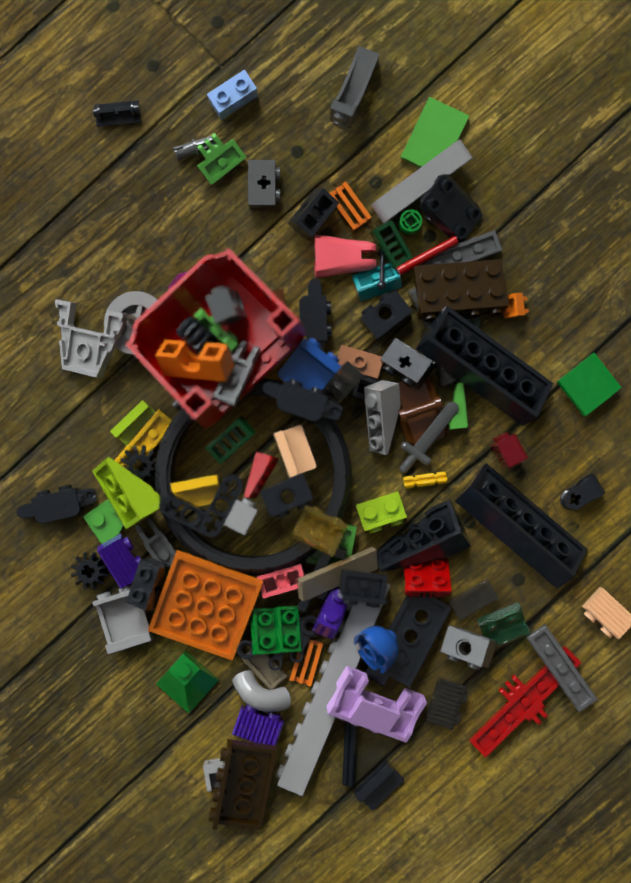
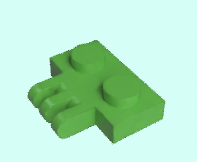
M215 133L211 137L216 144L212 145L208 138L204 141L209 148L207 151L201 144L197 146L205 158L197 167L211 185L247 158L234 139L223 145Z

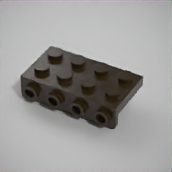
M501 259L420 265L413 268L419 307L418 320L433 322L446 305L462 317L468 316L470 319L489 314L491 317L500 316L509 306Z
M227 739L226 748L222 747L220 753V761L223 762L222 768L217 769L216 782H219L218 788L214 787L212 802H216L215 808L211 807L209 812V821L212 822L213 830H217L218 824L262 829L277 754L276 745Z

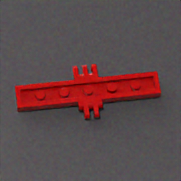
M563 646L562 649L575 668H577L581 661L566 646ZM546 665L525 685L513 675L511 678L517 684L513 686L507 681L505 685L510 689L508 693L503 687L498 689L508 701L469 739L472 745L485 758L525 718L529 722L534 720L540 725L542 721L537 715L540 713L545 719L548 717L543 711L546 706L542 702L559 684Z

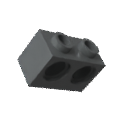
M220 286L211 290L212 294L205 296L214 321L217 324L229 325L248 317L239 292Z

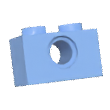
M243 70L209 92L207 97L209 103L222 120L258 97V92L246 71Z

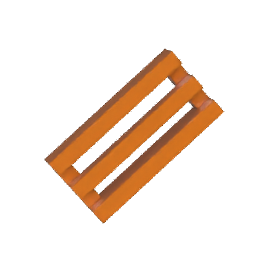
M346 181L330 192L335 199L337 194L340 196L358 221V223L354 224L341 204L337 205L336 208L353 231L372 218ZM344 189L365 218L362 219L342 192Z
M309 638V646L300 677L295 676L299 663H294L290 676V681L307 684V686L312 685L323 647V642ZM313 645H317L309 678L305 679ZM297 652L295 660H299L301 658V654L299 652Z

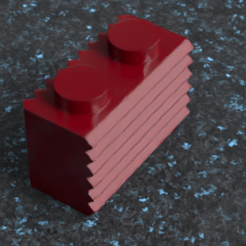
M504 432L493 438L494 443L490 447L493 448L492 451H495L494 455H497L496 459H499L501 467H512L528 458L516 433L509 435L508 432Z

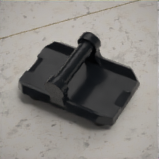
M449 174L439 175L430 190L421 198V211L426 215L424 219L432 226L439 227L449 238L456 236L458 242L465 241L483 216L478 204Z

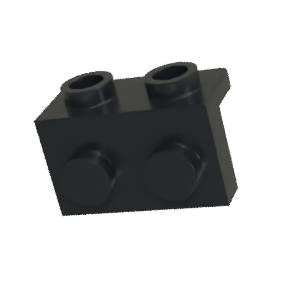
M341 569L338 597L344 600L345 604L357 605L358 602H366L368 607L380 608V604L387 605L385 592L388 576L385 574Z

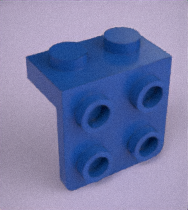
M312 337L309 340L304 338L279 370L278 377L288 383L290 379L303 383L302 388L311 390L312 387L323 390L333 375L340 369L341 365L338 364L340 359L331 352L326 354L320 350L322 345Z

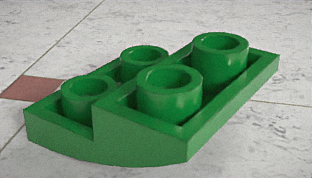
M595 353L589 355L557 381L558 385L583 417L587 416L622 388Z
M298 606L256 608L252 610L250 622L253 655L302 651Z

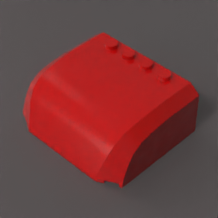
M229 248L225 252L216 255L204 256L135 321L129 343H126V346L205 429L218 422L233 407L213 397L220 381L163 376L156 354L165 340L183 341L176 330L188 317L196 319L194 315L200 309L209 317L212 316L205 297L212 294L211 290L224 286L239 292L248 317L229 325L222 324L221 328L226 333L228 331L233 333L239 339L238 345L242 340L248 342L247 351L242 359L247 361L254 346H258L261 349L258 360L254 364L255 367L239 401L302 342L307 334L300 320ZM187 345L188 349H189L192 353H194L195 355H198V356L200 355V354H198L195 350H193L190 346Z

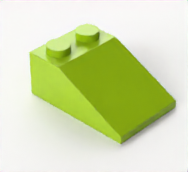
M110 457L92 470L125 529L159 510L161 500L159 494L150 485Z

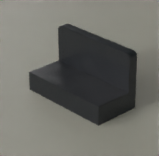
M385 760L354 790V796L360 802L364 801L371 810H374L404 782V778Z

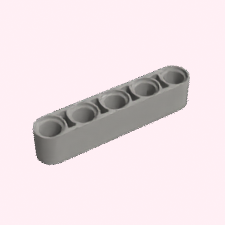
M459 139L376 200L371 207L383 224L388 222L428 192L439 175L453 174L473 159L472 155Z

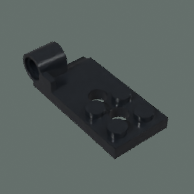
M422 592L420 596L409 597V595H406L388 628L397 637L399 648L397 660L384 673H380L381 669L379 668L373 670L367 665L364 672L367 673L368 679L384 686L388 678L391 677L410 688L452 607L434 597H429L427 593L425 597L422 596ZM418 610H423L427 614V619L423 623H419L415 619V613ZM407 630H413L416 633V640L413 643H408L404 638Z

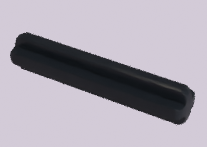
M345 721L342 784L344 786H354L357 726L352 725L348 721Z

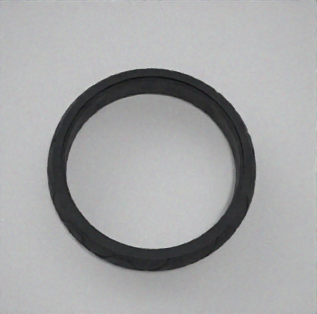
M263 378L245 396L270 397L263 392L264 384L272 382L283 385L284 382ZM184 407L169 424L158 449L155 464V488L160 499L167 494L175 495V493H172L171 484L174 483L176 455L185 434L196 421ZM323 417L314 422L323 434L332 455L334 486L330 503L324 516L313 531L294 546L274 554L244 556L214 546L195 530L163 514L169 528L182 545L195 556L244 574L270 573L304 561L327 542L334 527L340 524L349 501L352 480L351 461L348 447L334 419ZM170 499L169 502L164 501L166 510L170 511L171 508L178 510L173 505V500ZM178 510V512H177V514H176V515L179 516V517H180L181 510Z

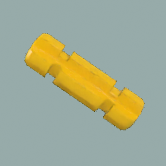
M437 472L436 474L415 475V477L406 476L403 478L404 487L408 489L414 488V486L435 485V483L446 484L447 474L446 472Z

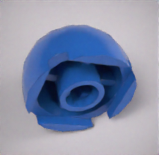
M370 626L354 637V644H359L361 648L358 651L359 655L373 670L379 668L381 669L380 673H384L396 662L399 648L397 637L391 630L379 626Z

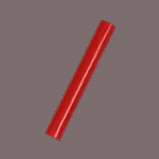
M453 236L396 267L398 274L401 276L413 269L414 266H419L459 244L456 236Z

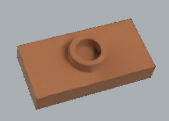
M341 345L337 357L340 359L338 364L341 365V369L378 379L382 366L381 356Z

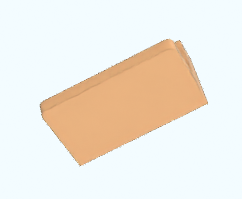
M301 425L274 433L289 477L317 467Z

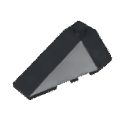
M450 499L430 508L424 513L426 516L416 524L413 522L408 526L409 530L400 537L396 536L377 551V561L381 572L449 557L471 547L466 529Z

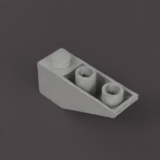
M382 380L364 387L370 451L387 455L401 402L399 383Z

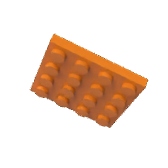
M177 550L148 631L233 661L263 580Z

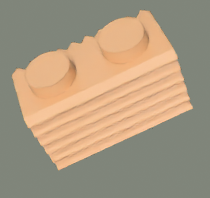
M601 587L582 605V608L586 610L584 615L591 622L597 621L602 625L600 630L609 638L614 636L620 639L631 627V614Z

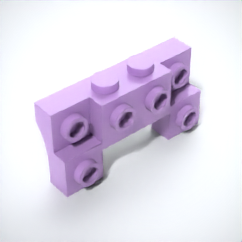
M346 666L336 682L337 690L326 706L328 715L348 721L354 726H362L374 733H381L407 742L412 735L420 713L427 704L425 696L405 688L397 701L364 690L369 682L367 673Z

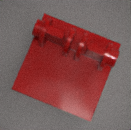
M436 559L404 567L405 595H409V597L420 596L422 592V596L425 597L426 592H429V597H432L434 592V597L445 598L446 595H450L452 592L448 559Z

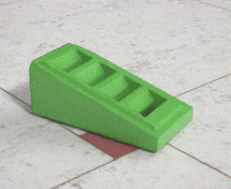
M457 383L454 388L452 402H455L459 409L449 422L448 430L467 428L468 426L464 384Z

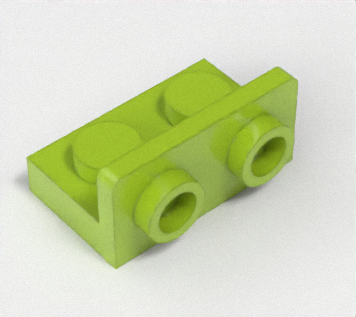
M398 491L356 504L363 530H369L370 534L383 530L382 526L389 523L391 527L404 523L403 519L407 518Z

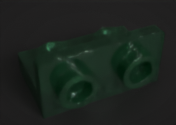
M519 602L477 619L482 636L497 641L495 649L531 634Z

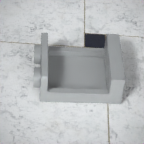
M127 585L122 589L119 588V593L113 595L110 594V591L97 595L98 599L92 602L93 606L97 608L107 641L105 647L108 654L149 642L154 638L153 633L148 631L150 623L146 611L126 603L131 585Z

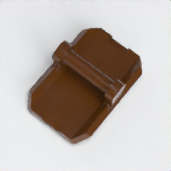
M429 377L420 389L415 386L410 388L402 381L398 382L401 402L398 418L405 438L412 446L417 443L443 410L441 399L436 392L432 379ZM448 424L436 440L446 437L449 428Z

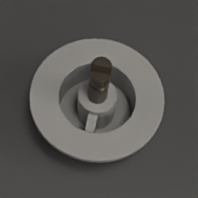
M132 291L118 296L107 309L109 311L129 314L117 342V349L134 355L126 346V343H129L135 321L157 301L155 297L148 293ZM106 311V313H105V318H104V327H105V321H106L107 311Z

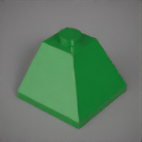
M185 650L156 685L187 713H190L219 679Z

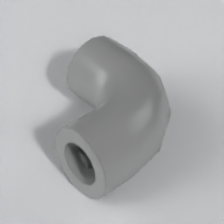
M250 670L243 671L232 679L234 687L242 700L252 708L264 712H278L290 708L291 699L285 687L265 689L258 684L253 672Z

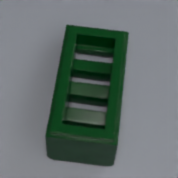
M392 219L370 232L372 238L394 270L396 267L413 259ZM388 230L390 234L382 238L380 234ZM393 237L395 241L386 245L385 241ZM396 245L400 247V249L393 253L389 250ZM403 252L405 256L395 261L394 257Z
M240 416L211 442L206 449L222 465L257 432L243 416ZM237 425L244 431V433L247 435L246 437L236 427ZM231 431L240 440L239 443L229 434ZM223 438H225L233 446L232 449H230L227 446V444L222 440ZM217 443L227 453L225 456L215 447Z

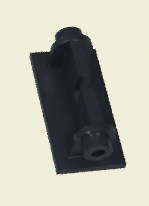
M139 100L94 105L93 115L96 118V127L141 123Z

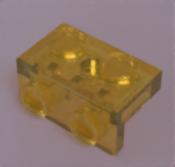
M305 506L291 537L333 557L348 525L337 517H330L316 507Z

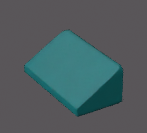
M390 263L384 265L386 288L383 290L377 287L380 281V266L352 275L360 301L402 288L401 277L397 270L392 268Z

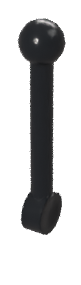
M379 249L380 281L377 287L383 290L386 288V283L384 282L385 256Z

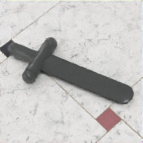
M449 402L414 446L408 442L401 444L402 450L410 454L400 466L401 473H407L416 460L424 465L431 464V458L424 453L458 412L459 407L455 402Z

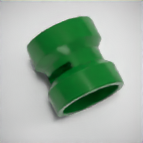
M407 210L401 215L399 229L404 235L412 236L419 231L422 224L420 213L416 210Z

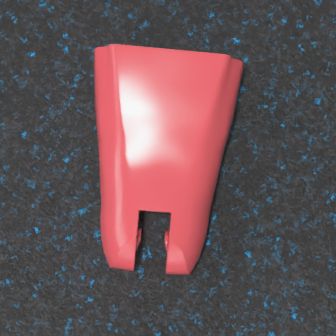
M314 235L315 278L364 272L376 268V259L361 258V253L376 252V244L368 241Z

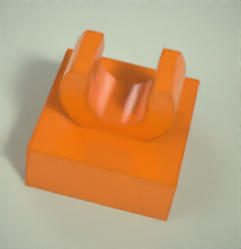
M523 293L508 295L509 306L503 312L504 319L523 316L529 312V309L524 308V301H527L528 298L523 296Z

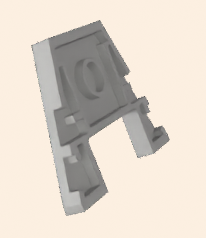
M56 299L55 307L59 308L60 316L57 326L61 327L62 340L59 341L62 369L102 378L129 314L107 310L104 333L75 327L74 318L77 303Z

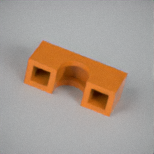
M165 340L156 354L163 376L226 382L235 366L227 344L206 343L198 356L188 349L186 341Z

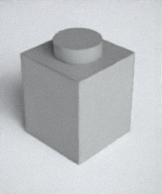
M246 497L243 500L238 498L224 525L245 535L259 510L255 507L256 503Z

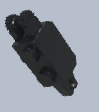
M314 278L308 282V296H303L299 300L300 322L307 332L306 338L308 340L311 337L322 345L320 350L324 352L327 337H331V324H327V315H331V301H326V295H322L320 280Z
M290 379L289 383L284 381L283 385L266 382L262 388L265 395L267 394V396L278 399L276 403L281 411L313 422L320 420L321 417L338 420L343 407L330 401L328 396L324 395V390L312 387L311 390L302 388L303 383Z
M71 484L58 487L59 492L50 493V490L37 492V497L31 498L32 503L19 506L16 514L21 519L35 516L36 521L39 523H47L80 515L84 510V506L98 501L95 488L79 489V487L72 488Z

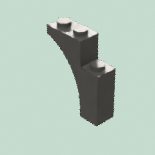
M358 46L345 81L330 108V121L333 122L334 126L340 129H345L346 127L351 129L379 61V53Z

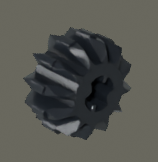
M188 317L176 330L179 337L186 341V344L198 354L202 352L206 343L215 344L217 342L216 337L211 331L193 317Z
M134 445V453L125 450V454L129 458L121 457L120 460L125 464L123 465L124 468L138 478L141 477V480L146 483V475L151 479L154 478L151 470L155 471L154 463H156L157 457H152L154 454L152 449L145 453V445H142L141 451H138L137 446ZM137 460H141L142 463L146 462V464H142L143 468L138 469V466L133 465L137 464Z
M84 552L83 558L80 556L75 558L78 564L71 565L72 569L77 570V572L71 574V577L78 576L79 579L75 584L79 585L84 582V590L88 589L89 584L93 590L97 589V583L99 585L105 583L102 577H109V573L103 571V569H107V566L101 564L103 562L102 558L100 557L96 560L97 552H93L91 557L88 552ZM89 567L94 568L93 576L90 573H86L85 569Z

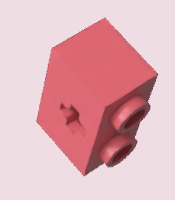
M301 562L274 572L258 574L257 578L263 580L261 587L263 598L298 589L297 579L305 576Z

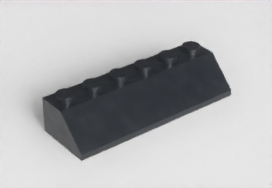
M447 305L425 331L416 347V350L431 359L522 426L538 417L554 384Z
M487 463L481 467L455 500L457 504L557 589L574 577L588 550Z

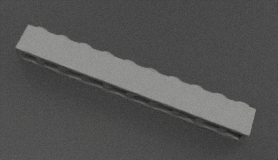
M388 583L386 585L385 598L390 588ZM358 602L357 605L348 604L346 609L348 614L345 620L342 619L338 630L340 632L337 640H332L328 652L331 655L328 661H323L319 673L322 674L320 681H315L310 694H313V698L310 703L306 702L303 708L302 715L305 717L302 724L297 723L293 735L296 736L293 745L289 743L285 751L286 762L284 765L280 764L275 776L279 778L277 786L303 796L335 720L334 716L328 715L326 706L337 690L336 682L346 666L356 669L361 658L358 653L361 648L359 644H354V637L364 629L374 626L383 604H380V608L368 607L366 602Z

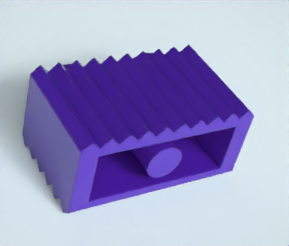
M121 533L97 547L98 554L120 589L133 582L139 561L142 559L140 556L136 557L132 552L134 546L128 537L124 538Z
M339 586L328 591L313 627L315 633L329 639H333L337 634L348 604L344 603V600L338 597Z
M248 704L247 706L242 705L232 734L255 743L276 745L284 719H281V715L276 712H268L266 714L252 708Z

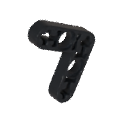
M235 474L225 476L207 511L173 494H167L162 497L159 509L165 516L205 536L214 537L221 531L242 490V480ZM234 479L238 489H232L230 496H234V498L231 500L227 495L220 494V492L223 491L226 494L228 490L226 482H231ZM171 499L174 501L173 505L180 508L181 504L185 505L181 510L180 517L176 515L178 510L171 508L170 511L166 510L164 501L169 502ZM219 499L226 500L228 509L222 512L218 511L215 507L216 501ZM188 509L196 511V520L187 521L184 518V512ZM211 511L215 515L223 517L222 520L219 517L215 522V526L218 527L217 529L207 530L205 523H210L214 515L210 514Z

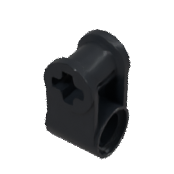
M591 473L565 490L560 496V503L566 509L577 510L589 502L598 499L606 492L595 474ZM571 496L576 497L573 500L574 503H569V500H571Z

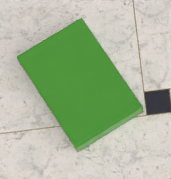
M429 97L400 159L421 168L458 141L469 115Z

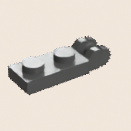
M243 340L235 354L232 355L235 365L226 382H219L213 395L216 400L236 407L261 352L260 347L254 346L247 361L242 359L248 348V342Z
M150 516L146 520L154 531V536L149 538L145 529L140 524L135 526V529L144 541L143 544L152 558L171 566L176 550L163 530H160L157 523Z

